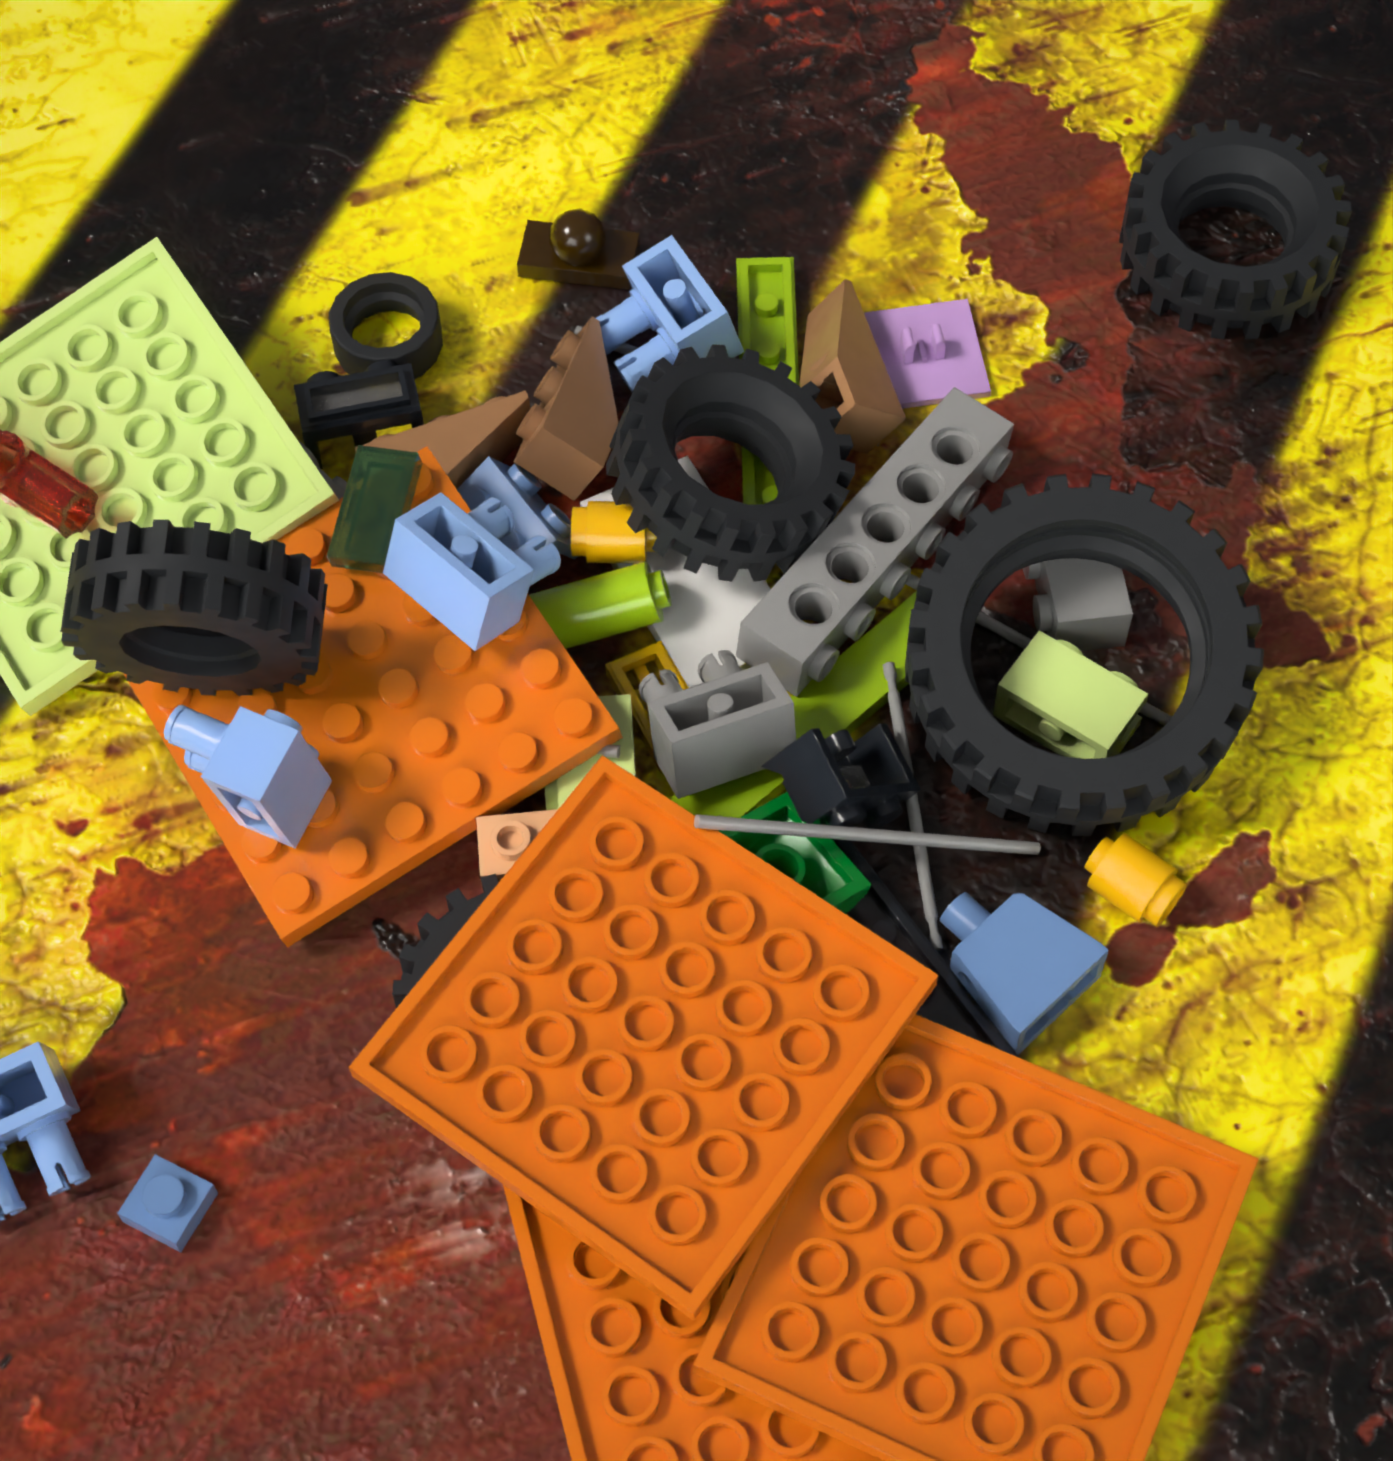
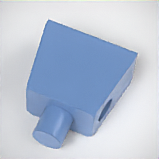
M964 892L950 903L940 918V922L961 940L952 952L950 969L1017 1055L1101 977L1109 951L1103 944L1023 893L1013 894L990 914L972 896Z

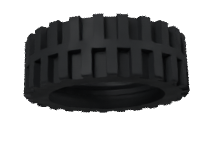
M1092 473L1088 487L1068 488L1067 475L1060 474L1047 476L1042 493L1028 496L1022 483L1004 490L1001 507L990 512L981 503L967 514L964 531L958 537L951 532L947 533L937 546L934 565L931 569L924 568L917 586L915 605L911 609L905 659V682L910 684L911 696L909 707L914 724L922 722L927 733L925 748L934 762L944 758L953 769L951 782L964 795L972 787L989 798L986 810L1002 819L1008 809L1030 817L1027 829L1046 833L1050 822L1072 825V836H1091L1096 825L1114 823L1116 832L1135 828L1143 815L1155 811L1156 815L1161 817L1176 808L1183 795L1190 790L1196 792L1209 779L1220 760L1225 757L1238 735L1257 695L1253 688L1258 675L1263 669L1264 649L1255 648V637L1263 623L1259 605L1247 607L1243 595L1251 581L1243 565L1239 564L1228 570L1220 559L1227 541L1215 528L1202 537L1190 526L1195 513L1192 508L1179 500L1172 511H1169L1151 502L1156 488L1138 481L1133 495L1111 490L1112 475ZM1079 558L1104 562L1136 575L1152 586L1171 605L1180 618L1187 634L1190 649V671L1186 691L1177 711L1158 733L1136 748L1122 754L1100 759H1081L1065 757L1036 748L1013 735L995 719L983 702L975 683L971 665V638L975 622L986 600L1006 578L1020 569L1055 559Z

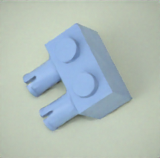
M672 235L622 266L633 288L629 291L630 297L596 318L600 321L606 355L649 328L652 331L656 330L658 334L630 354L628 353L614 361L616 369L631 392H633L642 375L648 378L653 364L662 357L673 365L680 349L693 347L699 358H705L712 345H725L728 357L735 358L744 352L727 310Z
M440 492L395 519L383 574L476 651L519 623L529 587L547 575L556 572L560 567L561 558L559 551L552 543L545 546L547 539L541 535L533 536L514 551L504 545L499 539L512 533L515 521L512 512L506 505L499 508L501 501L497 498L491 497L477 508L466 513Z
M178 705L166 722L164 729L165 739L168 740V743L186 750L184 754L185 765H188V768L202 773L201 778L239 825L294 849L298 845L332 782V779L318 760L320 753L308 744L302 736L303 727L297 721L279 711L267 709L263 716L240 706L232 722L227 724L187 706Z
M39 1041L0 1059V1222L6 1220L5 1215L10 1214L14 1216L27 1208L25 1202L20 1198L2 1156V1153L7 1150L6 1146L18 1140L20 1142H28L46 1183V1190L49 1196L57 1195L70 1189L62 1167L70 1184L74 1183L77 1186L91 1178L66 1125L71 1120V1115L81 1110L54 1049Z

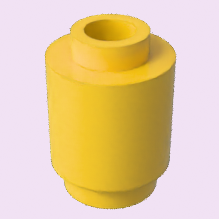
M588 501L587 507L572 508L571 555L585 556L587 563L637 564L647 561V552H655L652 547L657 537L648 528L634 533L627 524L633 510L630 503L616 505L613 501Z
M1126 833L1122 834L1115 842L1105 837L1094 849L1084 869L1092 874L1087 884L1088 888L1137 922L1141 923L1146 919L1156 927L1160 926L1172 912L1188 885L1176 876L1177 868Z

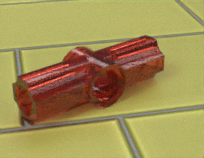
M0 430V498L6 504L24 510L66 539L74 533H82L95 517V506L99 498L97 493L28 448L16 434Z

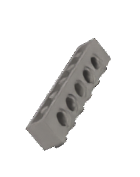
M954 387L741 621L736 657L751 667L768 662L785 690L796 697L812 679L821 682L834 667L840 654L838 649L849 637L854 641L858 640L868 629L876 613L874 608L884 597L892 600L900 593L911 574L910 567L919 557L927 560L934 554L937 546L945 536V527L953 518L962 521L975 505L980 494L979 488L988 479L994 483L1005 472L1013 456V452L1008 449L1014 423ZM841 579L850 580L854 583L843 582ZM802 620H813L820 624H809Z

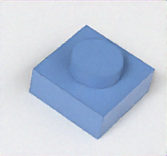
M155 1154L117 1214L123 1223L181 1253L218 1192L214 1184Z

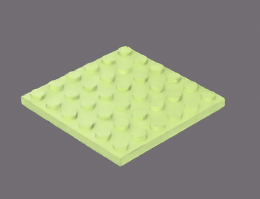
M158 237L0 342V675L20 708L30 716L98 671L95 669L96 660H79L73 656L74 647L64 646L61 641L62 632L60 631L71 556L75 549V543L79 539L89 541L90 532L98 528L116 533L117 524L121 522L131 521L139 527L145 528L153 527V519L170 520L174 527L194 528V521L211 523L210 530L229 534L235 528L250 531V539L264 543L272 539L277 540L339 501Z

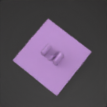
M968 299L864 312L902 409L939 404L954 387L973 399L991 396V389Z

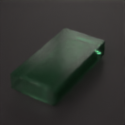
M358 445L326 556L332 567L383 573L395 519L410 511L423 464L418 452Z

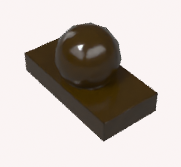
M581 208L562 213L556 217L553 223L527 220L517 261L518 277L631 290V284L622 266L638 256L640 233L604 229L602 222L594 213Z

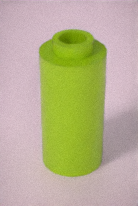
M646 561L529 594L565 649L662 622L664 620L662 608L672 606L670 591L663 571L652 572Z

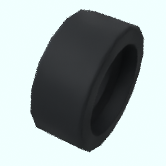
M393 272L364 276L346 286L335 297L329 311V327L335 356L348 374L365 372L366 368L372 363L389 360L398 365L411 363L414 379L421 377L436 363L443 346L438 303L428 287L411 276ZM396 311L405 313L420 321L419 330L409 340L393 347L375 348L366 346L352 337L353 330L364 319L381 312Z

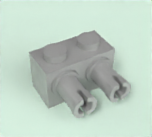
M720 650L718 651V656L723 665H719L713 653L705 656L699 663L697 672L700 679L704 682L703 684L683 690L676 674L666 669L659 670L660 678L664 685L659 683L654 673L647 675L641 681L639 693L642 700L648 705L654 758L677 799L764 770L766 768L761 767L763 764L796 741L794 702L768 662L741 670L732 652Z

